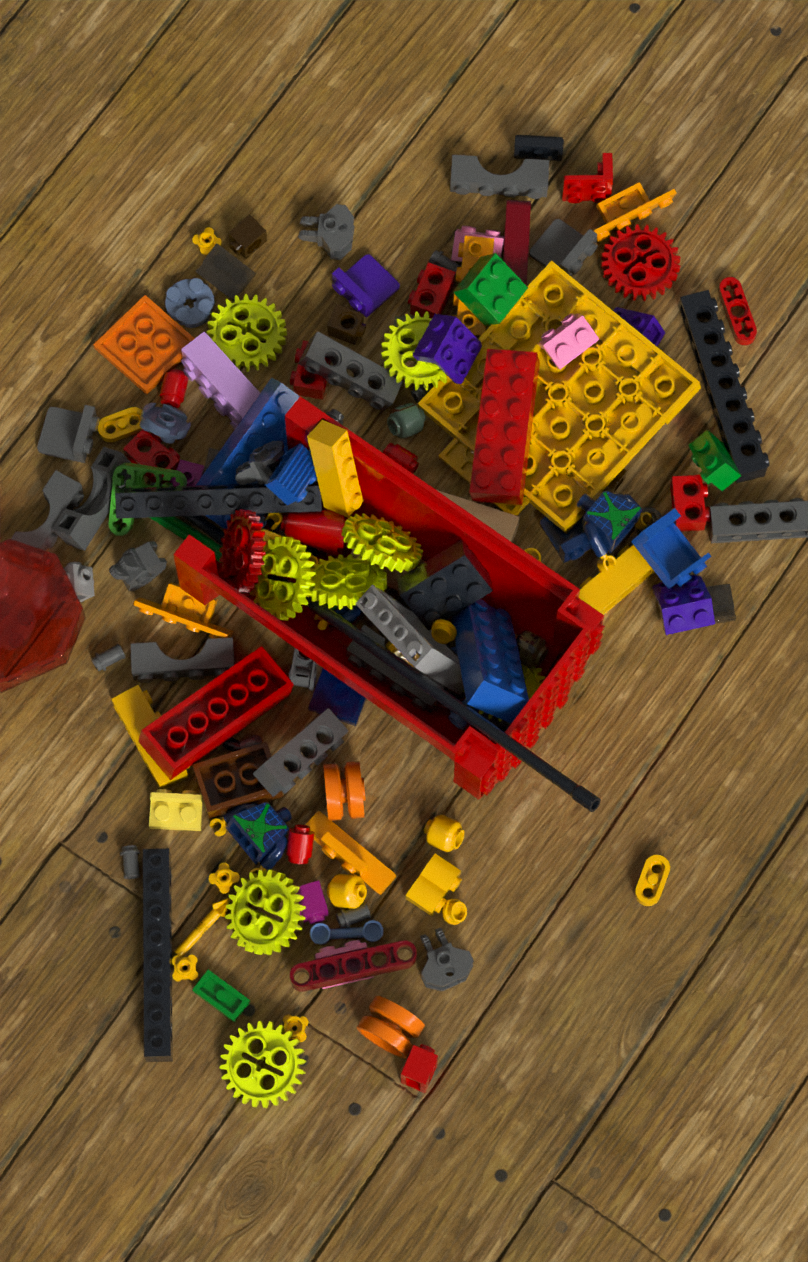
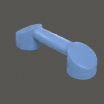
M375 920L366 922L363 927L348 929H330L326 924L318 923L310 930L312 941L318 945H324L330 939L365 938L369 942H376L383 935L382 925Z

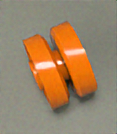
M360 761L346 762L344 766V779H340V770L337 763L323 764L328 821L341 820L343 818V803H348V814L351 819L365 818L363 801H366L364 777H361Z
M375 996L369 1006V1010L374 1017L363 1016L356 1028L360 1034L375 1045L397 1057L406 1059L413 1047L408 1038H418L425 1024L400 1005L384 997Z

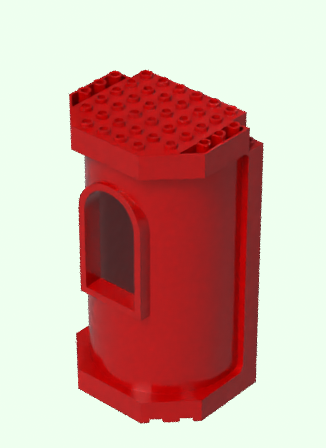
M300 396L285 415L288 450L298 444H303L310 451L307 436L322 420L347 430L363 498L361 506L350 516L354 517L355 514L362 516L365 513L370 518L373 514L379 520L383 517L387 522L393 521L394 526L403 527L402 531L410 532L409 537L416 538V543L421 544L420 549L423 550L421 559L424 561L431 559L462 539L491 578L493 591L481 599L496 609L502 608L511 615L514 633L519 635L522 631L529 630L546 640V647L549 648L547 656L540 666H535V668H542L541 676H545L546 679L505 731L506 734L520 744L531 749L539 739L538 734L541 728L547 729L553 721V714L556 708L562 709L568 701L569 696L567 695L574 682H578L584 674V667L590 655H594L602 643L600 640L603 637L602 631L605 628L603 625L604 615L579 598L580 589ZM321 497V506H322V509H327V508H324V506H323V501H322V497ZM267 519L264 529L288 537L285 535V530L281 529V523L275 530H272L271 527L275 522L272 519ZM190 534L173 554L182 590L203 605L221 595L443 752L454 762L453 782L478 800L484 795L487 796L499 781L502 782L512 767L516 769L522 761L499 744L493 743L485 734L472 725L464 730L457 728L448 719V716L451 714L450 709L438 702L431 713L426 709L421 711L412 705L411 699L405 695L400 697L391 691V686L386 682L382 681L379 683L369 675L370 672L365 668L361 667L359 669L353 666L346 656V649L353 640L335 627L327 626L326 629L320 630L317 625L321 620H314L316 614L306 606L301 605L303 612H296V617L289 618L288 621L279 620L254 602L256 596H252L250 593L243 594L228 584L226 580H223L224 572L220 571L223 563L216 561L215 552ZM346 545V549L341 548L339 554H343V558H347L351 554L352 549ZM318 550V555L315 557L318 559V562L319 559L328 561V556L330 555ZM287 577V578H289L291 581H293L294 583H296V579H295V578ZM363 613L352 623L353 625H355ZM452 617L448 618L447 621L452 623Z

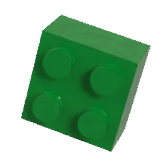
M496 253L481 256L453 293L484 326H490L502 322L528 287Z

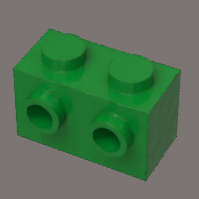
M706 430L688 445L693 453L691 459L701 468L700 476L707 484L712 483L723 491L741 477L724 443L710 431Z

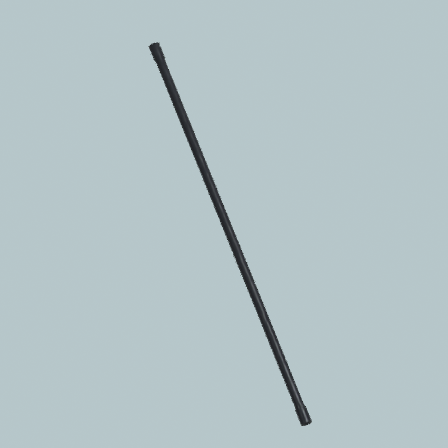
M178 516L223 547L221 538H224V532L201 516ZM268 574V579L294 583L287 577ZM306 596L308 605L304 606L566 792L574 801L590 812H594L599 807L601 802L599 797L572 781L331 608H328L325 604L320 606L319 601L312 602L311 597Z

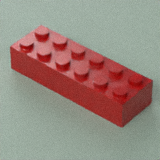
M487 349L469 490L472 501L523 505L540 365L537 352Z
M261 646L143 728L138 742L169 780H172L289 697L294 684Z

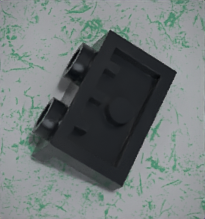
M516 135L514 159L562 161L564 139L552 136Z

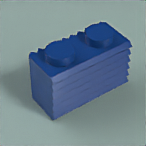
M298 444L289 449L265 484L287 506L295 501L297 503L302 501L308 493L306 490L308 484L311 485L317 479L311 451L307 450L303 444Z

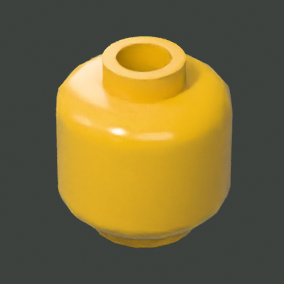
M442 814L437 815L433 820L430 819L424 828L427 843L444 852L458 849L464 839V830H462L461 823Z
M339 874L328 884L327 895L334 906L355 909L363 903L367 895V889L360 876Z

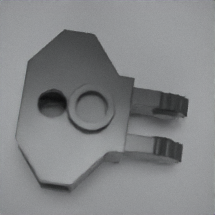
M336 204L326 214H320V217H301L300 224L302 226L318 228V231L301 230L298 235L300 240L317 242L318 246L324 248L330 259L341 260L352 250L355 228L354 216L346 205Z
M272 441L256 448L250 454L249 461L243 463V465L240 464L236 468L237 474L235 479L237 484L246 485L258 481L259 485L266 484L283 459H279L284 455L283 448L285 445L283 441Z
M150 541L138 548L126 550L116 565L114 564L110 567L109 572L113 578L122 580L128 591H135L157 577L166 568L167 561L165 558H158L155 553L157 544L155 541Z
M440 927L435 929V935L442 946L433 950L429 937L426 934L420 936L427 952L428 960L421 973V979L426 988L442 992L465 982L473 968L474 960L470 951L454 948L451 943H448ZM449 972H451V973H453L454 975H453V976H447L446 974L449 973Z

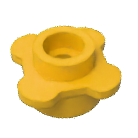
M210 227L205 228L201 234L194 235L192 239L193 243L198 245L203 255L214 252L222 244L221 239L214 235V230Z
M227 863L219 864V869L209 875V882L215 884L223 894L229 893L234 884L240 880L239 873L229 869ZM223 876H226L227 879H226V880H222V877H223Z
M189 955L188 957L174 956L172 959V964L174 965L173 979L177 982L182 979L196 980L198 978V972L196 971L197 957L195 955ZM183 966H187V970H183Z
M290 1014L283 1017L284 1030L282 1034L292 1031L293 1034L290 1039H299L300 1042H304L307 1038L305 1029L309 1024L308 1019L304 1016L299 1018ZM293 1026L297 1027L296 1031L292 1030Z

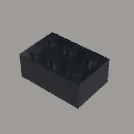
M462 539L397 579L401 598L428 631L431 630L436 620H447L493 591L489 573Z

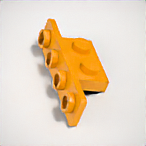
M638 182L598 203L596 207L606 224L594 230L597 233V241H602L610 236L609 232L616 228L618 230L625 229L626 226L632 224L630 221L637 217L639 220L652 214L651 210L658 206L660 209L673 203L672 199L677 194L676 190L672 189L650 201L642 185Z
M172 582L168 584L162 605L141 597L135 599L133 603L144 614L153 615V613L163 616L162 620L176 624L178 621L186 624L185 628L194 632L202 630L210 633L209 637L212 639L230 638L233 634L231 630L210 623L218 599L215 598L206 605H203L182 590L180 585Z
M317 811L306 823L307 826H310V830L315 832L314 841L322 847L321 850L329 858H336L342 863L341 867L348 874L360 876L364 883L377 894L381 895L395 880L396 874L334 822L328 821V817L322 812Z

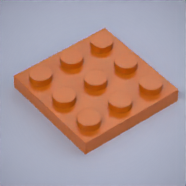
M144 295L93 346L95 350L148 395L163 380L164 374L170 372L183 359L181 349L195 338Z

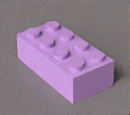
M203 332L181 349L183 357L181 361L184 365L183 372L190 381L195 380L200 385L199 390L207 399L211 398L216 403L214 406L222 416L227 415L231 420L230 424L235 430L260 395V392L214 341Z

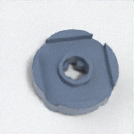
M194 278L181 280L170 287L166 293L165 305L167 314L173 320L187 328H195L205 324L210 319V315L215 307V301L211 289L201 279ZM187 299L196 301L193 308L183 305Z
M156 403L145 405L139 424L143 430L160 436L162 441L173 444L176 439H183L187 436L191 424L186 422L188 417L182 411L167 404H163L162 408L155 407Z

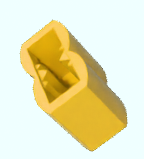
M435 853L406 894V900L430 916L435 911L440 913L447 901L445 899L447 893L450 890L455 892L462 881L459 878L461 870Z

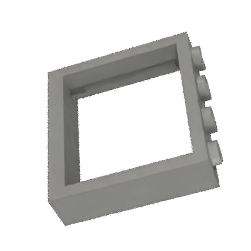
M372 584L355 604L416 669L461 695L464 691L458 655L447 644L436 642L431 635L432 629L428 631L410 608ZM418 652L420 657L415 661L413 657Z

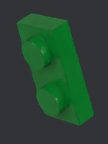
M209 969L192 990L193 993L234 1023L250 1003L247 997Z

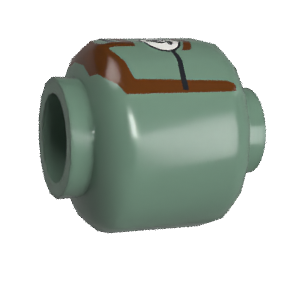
M413 403L398 406L390 411L387 418L388 428L393 435L401 439L416 435L423 430L426 420L425 413Z

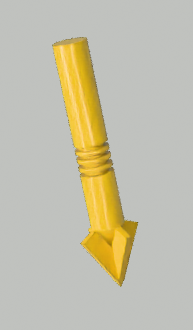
M230 898L212 904L213 909L201 921L202 923H199L198 927L174 950L176 955L183 957L202 937V934L206 932L205 930H208L207 928H210L220 916L225 917L226 905L229 904Z

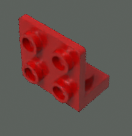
M602 153V162H597L596 175L564 176L562 201H568L573 204L582 201L600 203L610 198L613 185L612 153Z

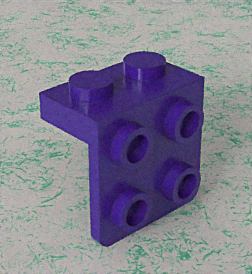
M365 255L346 272L337 268L332 273V287L339 295H343L349 301L351 307L355 311L364 314L365 318L400 288L399 282L371 255Z
M435 314L412 356L417 361L435 363L454 383L462 384L482 348V343L456 316Z
M690 575L692 578L681 587L675 584L668 589L663 582L652 587L661 610L665 635L715 624L712 598L701 576Z

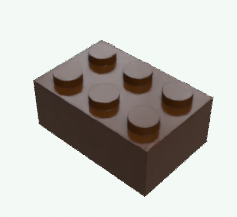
M267 742L193 764L194 773L209 820L221 817L229 810L241 804L257 803L259 805L283 797L282 791L273 797L253 775L260 766L272 757Z

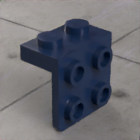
M584 515L567 534L547 517L542 518L540 521L543 531L563 563L578 559L592 548L582 526Z

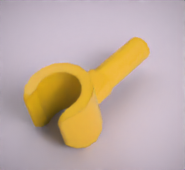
M289 512L269 513L264 521L272 519L275 524L271 529L275 530L282 522L283 515H287Z

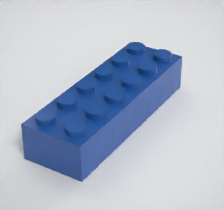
M271 378L195 486L237 484L235 479L237 474L236 468L240 464L243 465V463L249 461L250 454L256 448L272 441H283L285 445L283 448L284 455L279 459L284 458L288 451L285 415L300 396L283 383ZM205 515L223 529L228 528L227 520L231 521V515Z
M479 599L451 618L452 624L457 630L455 642L466 702L474 708L512 723L527 704L529 698L511 615L502 608L496 609L488 605L484 600Z

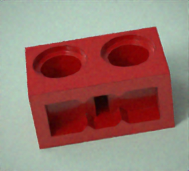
M428 262L426 269H421L418 275L417 283L419 285L417 290H412L409 296L410 314L415 316V312L418 311L420 317H424L427 311L429 318H433L435 314L442 315L456 282V272ZM433 279L440 280L441 283L434 285L431 284L430 281ZM424 300H429L432 302V304L425 306L422 305L421 302Z
M303 340L301 349L297 348L295 363H299L309 341ZM325 357L326 363L331 365V360ZM298 364L297 370L292 371L290 377V385L293 386L294 392L299 396L323 400L327 384L326 379L318 374L309 373L302 365ZM305 378H312L314 380L311 384H305L302 381Z
M143 429L123 448L125 457L134 464L157 467L160 462L165 461L169 463L165 469L177 470L180 462V456L171 447L167 449L161 444L162 440L158 435ZM143 446L151 447L148 452L139 451ZM145 473V476L153 483L156 482V477L153 473ZM162 480V484H164L165 482L168 483L169 481Z
M700 475L672 476L670 482L672 510L675 508L681 515L674 522L681 532L704 530L706 522H710L709 506L705 507L704 498H708L707 483H703ZM691 488L695 491V494L688 495L683 490ZM692 511L695 512L698 515V517L691 519L687 517L685 513Z
M421 1044L420 1047L413 1045L401 1072V1084L426 1093L438 1065V1055L434 1054L435 1050L424 1044Z

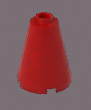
M329 509L314 512H289L288 515H283L281 529L285 530L286 536L300 540L301 543L332 557L338 558V555L344 557L339 552L341 548L346 549L347 542L343 541L344 536L341 535L347 517Z

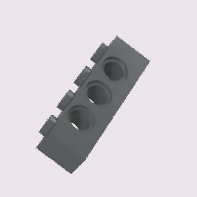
M318 331L309 339L298 363L309 373L324 377L329 384L340 386L346 389L351 396L362 398L369 402L373 408L384 411L393 404L403 382L402 380L396 383L397 375L390 377L389 370ZM325 357L332 361L333 366L326 363ZM346 369L351 370L354 377L349 376ZM368 381H371L375 385L376 389H372L369 386Z
M795 498L789 500V502L768 500L761 504H754L751 501L741 502L739 505H729L728 503L715 504L710 507L709 529L711 543L808 538V501ZM783 514L788 515L791 521H782L779 516ZM762 516L767 522L758 523L754 518ZM738 518L742 523L734 525L729 519Z
M328 708L260 766L253 775L273 797L280 791L285 794L296 785L293 780L297 776L301 780L312 771L310 765L313 762L318 766L329 756L326 753L329 748L334 752L345 742L342 737L349 730Z

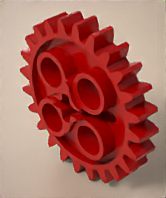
M636 224L634 231L629 226H626L625 234L618 230L617 238L610 237V244L604 245L605 252L601 256V260H603L601 262V269L605 270L603 278H609L608 286L616 285L615 293L623 290V298H626L630 293L632 294L633 301L637 299L638 295H641L642 300L646 301L647 295L650 294L654 300L657 291L664 295L665 287L668 289L672 288V281L677 280L678 275L676 273L680 271V265L678 264L681 257L676 255L678 254V247H672L674 240H665L666 232L659 236L657 234V227L651 232L647 224L644 230H640L639 225ZM644 244L647 245L649 248L646 250H642L638 246ZM625 257L629 261L621 262L618 260V258ZM660 263L663 267L656 268L652 264ZM641 276L643 280L636 281L632 277Z
M240 509V511L236 510L235 514H231V521L227 520L228 528L223 530L225 535L224 538H221L223 547L220 548L222 557L219 559V562L223 563L220 569L221 572H224L222 579L245 594L250 593V589H254V583L259 582L257 575H262L260 568L261 565H264L262 556L266 555V552L263 551L266 541H263L265 531H261L263 523L259 522L260 516H256V512H252V510Z

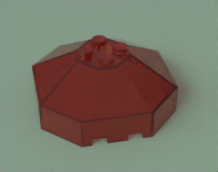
M7 539L0 543V693H3L67 664L86 619L83 607L57 554L12 539Z

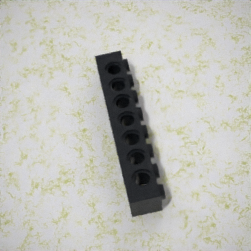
M709 290L680 297L678 308L722 442L741 474V477L736 480V484L764 477L767 468L770 466L769 458L766 452H762L760 446L762 444L761 434L759 430L754 428V413L751 407H747L745 401L747 400V392L744 385L740 386L738 380L740 377L737 363L733 364L732 347L729 341H725L723 335L725 333V326L723 320H718L716 314L718 312L715 297L711 298ZM698 317H705V318H707L709 321H708V322H700L697 318H698ZM713 339L716 343L708 344L704 340ZM712 361H720L723 365L715 366L712 364ZM727 383L730 385V388L724 389L719 384ZM735 405L738 410L730 411L726 406ZM741 427L745 432L737 433L733 428ZM748 449L753 455L745 456L741 450Z
M315 481L306 487L308 493L299 503L295 501L287 506L265 484L259 485V483L246 485L115 488L116 519L235 514L236 510L240 511V509L252 510L256 514L322 511L321 493L318 481Z
M169 848L143 849L144 1058L146 1062H172L171 853Z

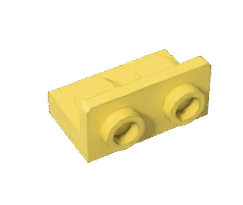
M158 789L156 792H150V829L201 831L202 795L192 790L182 791V794L172 793L171 790Z

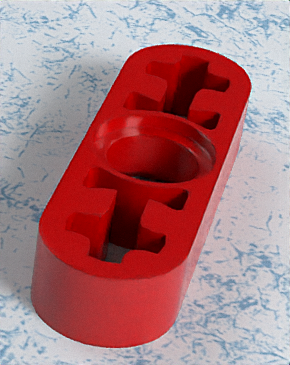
M734 277L724 278L720 283L718 293L732 334L738 344L750 345L756 338L757 328L743 288L738 279ZM730 285V288L734 289L733 300H731L730 292L725 291L726 286ZM740 306L744 309L745 313L739 317L734 316L731 313V308ZM743 322L746 332H750L749 337H745L744 334H741V323Z

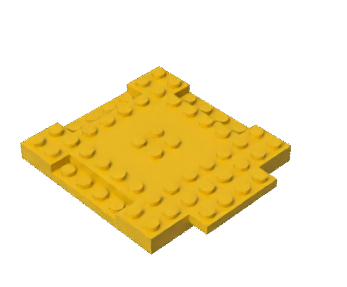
M551 261L527 286L528 289L502 322L491 325L479 337L478 340L482 343V348L463 383L456 384L446 375L447 383L439 380L438 388L433 387L420 400L418 406L431 420L454 438L438 455L439 459L470 484L487 349L537 352L540 365L523 505L492 504L500 511L517 516L530 503L567 534L586 513L577 506L579 499L584 494H587L594 500H597L600 497L599 494L665 423L669 424L701 389V386L695 377ZM572 313L574 315H583L599 340L563 368L558 369L546 351L538 345L542 340L541 336L552 328L556 330L562 325L561 321L566 316Z

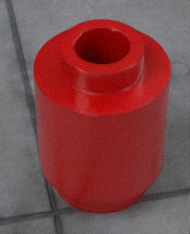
M172 369L164 374L160 392L162 405L167 404L179 408L181 403L184 402L189 378L185 376L183 371Z
M389 443L383 451V454L412 474L415 473L419 466V462H417L418 456L399 444Z
M297 824L294 828L289 829L286 849L289 862L308 864L309 858L312 857L315 832L310 830V826Z

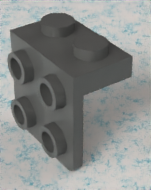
M555 219L530 249L529 254L545 267L553 261L567 274L572 276V274L575 275L581 269L583 261L587 256L590 257L597 249V233L589 229L583 236L562 220Z
M85 405L83 413L50 407L47 411L38 442V452L85 463L87 454L91 453L93 447V432L97 431L100 418L96 414L95 407Z

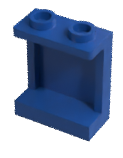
M675 508L643 530L631 541L668 589L675 584L681 587L692 578L689 575L693 572L695 575L700 573L707 567L705 562L712 557L709 552L701 557L678 529L674 522L681 515Z

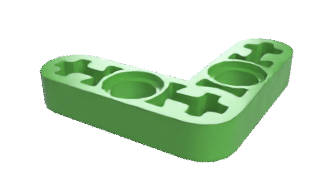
M134 463L119 465L114 470L109 514V528L111 532L117 536H123L134 525V518H123L122 521L127 526L120 529L119 524H116V521L119 519H116L115 488H119L118 486L124 484L125 478L120 473L125 469L131 477L127 479L126 487L121 488L161 487L162 480L170 481L174 477H176V482L180 483L178 486H186L187 479L185 475L177 470ZM150 472L155 475V485H148L144 481L145 473ZM167 482L162 484V487L173 486L172 483Z

